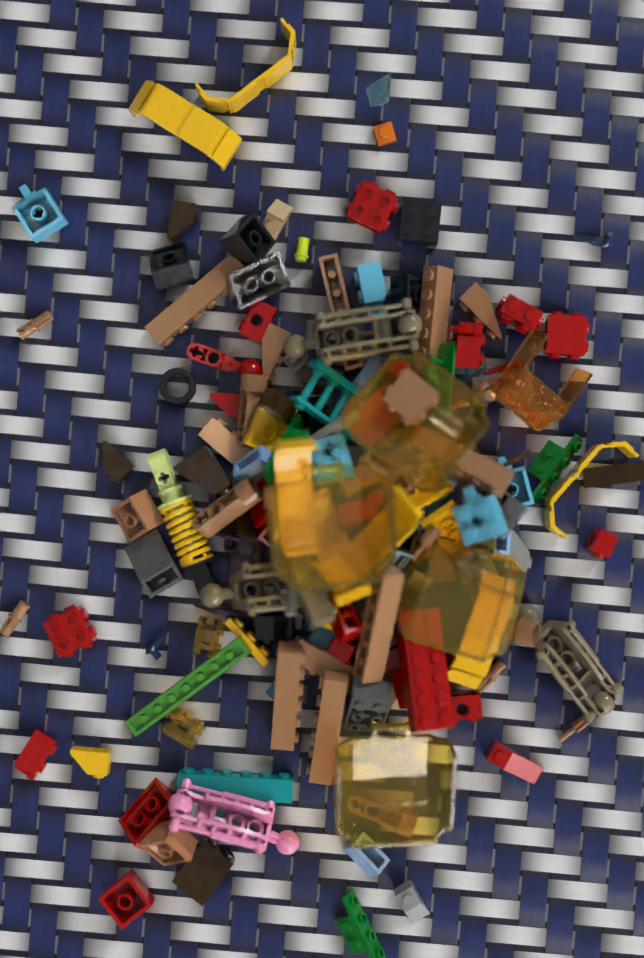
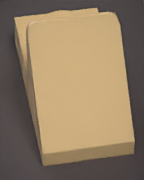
M278 199L266 211L267 216L262 223L275 241L293 210V207Z

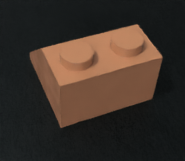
M147 489L128 497L111 509L129 543L164 523L162 514L156 507Z
M171 820L160 822L138 845L160 864L167 866L191 862L198 840L192 836L191 832L183 829H178L176 832L170 831L169 825Z

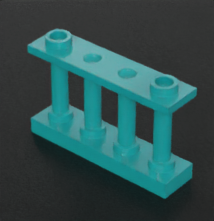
M310 359L307 367L312 369L313 374L301 395L289 396L296 409L304 410L325 426L338 418L348 399L355 401V409L368 397L361 389L330 366L323 365V361L320 359ZM324 378L327 381V386L314 407L306 400L318 379ZM337 388L341 391V397L331 415L327 417L321 410L333 389ZM348 428L340 432L343 434L345 442L347 440H356V437L350 433Z

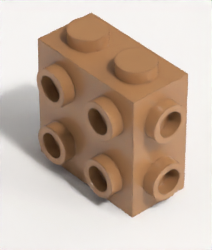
M402 369L396 376L397 381L393 386L389 385L383 392L384 397L382 400L386 402L384 406L393 413L397 411L401 415L399 419L405 424L409 425L411 423L416 426L418 423L420 425L426 419L427 411L430 408H435L440 402L439 397L441 394L411 369Z

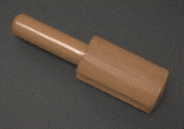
M432 525L420 540L422 543L414 552L412 561H415L426 547L429 548L442 533L436 526Z
M581 715L571 724L572 727L562 734L558 740L563 742L574 732L577 731L579 733L590 723L584 722L583 715Z

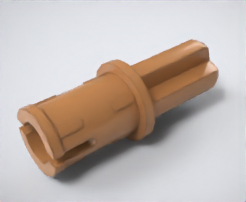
M45 311L35 319L31 318L30 322L16 331L21 339L24 340L34 332H39L40 328L53 321V315L49 311Z
M20 600L13 612L8 614L9 617L1 627L0 633L6 637L10 636L18 623L22 622L21 619L30 608V605Z
M497 659L475 690L482 693L493 681L496 682L495 679L507 668L506 665Z

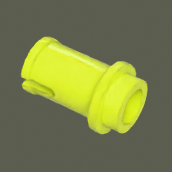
M298 237L297 251L294 254L295 261L306 263L309 259L307 255L309 238Z

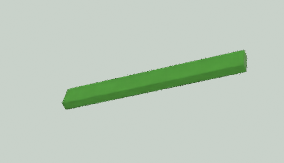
M238 636L129 717L124 723L134 736L137 737L251 653L252 650L244 639Z

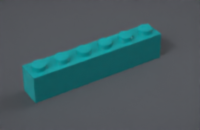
M184 767L183 770H179L177 775V789H181L182 780L188 778L192 781V785L219 792L225 791L264 802L272 800L274 803L292 804L294 776H290L289 773L282 772L278 775H271L270 772L262 771L259 774H252L248 770L233 773L230 769L215 772L211 768H203L202 771H198L192 767ZM190 789V792H193V793H196V794H199V795H203V794H204L203 792H199V791H195V790Z

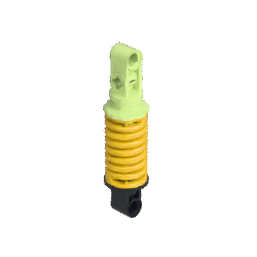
M163 448L146 455L147 462L160 490L157 494L158 497H161L162 504L157 508L165 516L163 521L168 523L166 529L170 530L168 534L170 537H173L171 542L175 544L174 549L179 550L176 553L177 557H182L179 560L181 571L190 570L197 593L200 596V591L206 584L215 583L218 585L209 564L216 557L213 553H210V545H204L208 542V539L192 527L193 517L197 515V511L193 510L195 505L192 500V494L185 495L183 491L184 486L178 483L169 454ZM164 474H165V475H166V474L169 475V478H167V481H163V480H162V477H164Z

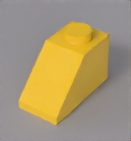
M74 746L70 749V754L87 775H93V778L102 779L110 773L112 749Z

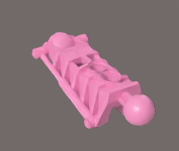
M188 778L182 780L181 789H177V793L169 799L168 809L171 812L170 818H172L169 829L172 832L183 829L210 836L212 839L254 849L257 854L266 852L268 842L275 844L277 850L283 855H291L299 847V838L292 830H284L280 833L271 831L275 813V803L272 800L264 802L225 791L219 792L192 785V781ZM190 789L195 790V791H199V792H203L204 794H203V795H199V794L190 792ZM193 802L198 803L195 818L188 815L193 808ZM217 810L226 812L224 819L215 816ZM231 820L236 821L237 826L232 825ZM249 826L253 827L255 832L249 830Z

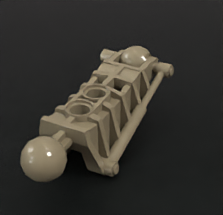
M408 297L403 298L401 303L369 308L368 306L330 313L318 311L315 313L312 325L313 337L304 339L303 336L293 334L286 338L283 349L285 354L292 359H299L305 355L307 350L315 349L317 359L322 360L325 366H330L332 362L376 356L379 353L409 349L411 352H417L419 346L416 338H419L422 320L415 313V310H411V299H408ZM390 309H404L402 312L388 313ZM383 311L381 315H373V312ZM399 318L398 330L403 336L393 337L390 319ZM372 323V331H362L361 325ZM351 331H355L357 334L356 339L353 341L348 340V334ZM336 334L337 342L331 345L329 338L331 335ZM374 335V340L364 341V336ZM409 340L408 344L394 346L395 342ZM380 345H389V347L379 348Z
M284 561L259 564L242 562L241 569L229 577V588H221L215 583L206 584L200 591V600L206 607L215 608L221 605L223 600L231 599L232 608L247 610V616L249 617L255 616L256 613L283 611L286 609L285 601L287 600V594L280 595L279 590L288 589V585L280 586L278 578L287 577L288 582L289 572L288 570L281 571V569H287ZM260 571L259 574H252V572ZM266 584H271L274 587L272 594L266 591ZM247 586H252L255 589L254 596L247 594ZM301 602L298 603V607H302Z
M521 604L514 611V619L520 620L521 617L538 620V613L533 606ZM569 619L567 622L545 621L541 625L539 641L534 647L537 650L535 658L542 660L564 691L569 693L584 713L582 716L584 722L590 723L595 716L600 717L612 712L615 707V700L617 699L616 695L623 690L622 684L619 682L615 683L599 662V658L576 629V622ZM550 640L553 641L554 648L549 645ZM563 654L567 657L566 663L562 660ZM576 661L582 667L578 672L573 668ZM604 678H606V680L612 686L611 688H609V686L603 681ZM594 682L601 690L594 693L590 700L585 690Z

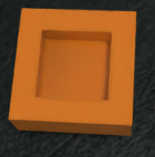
M391 121L373 126L378 147L397 141Z

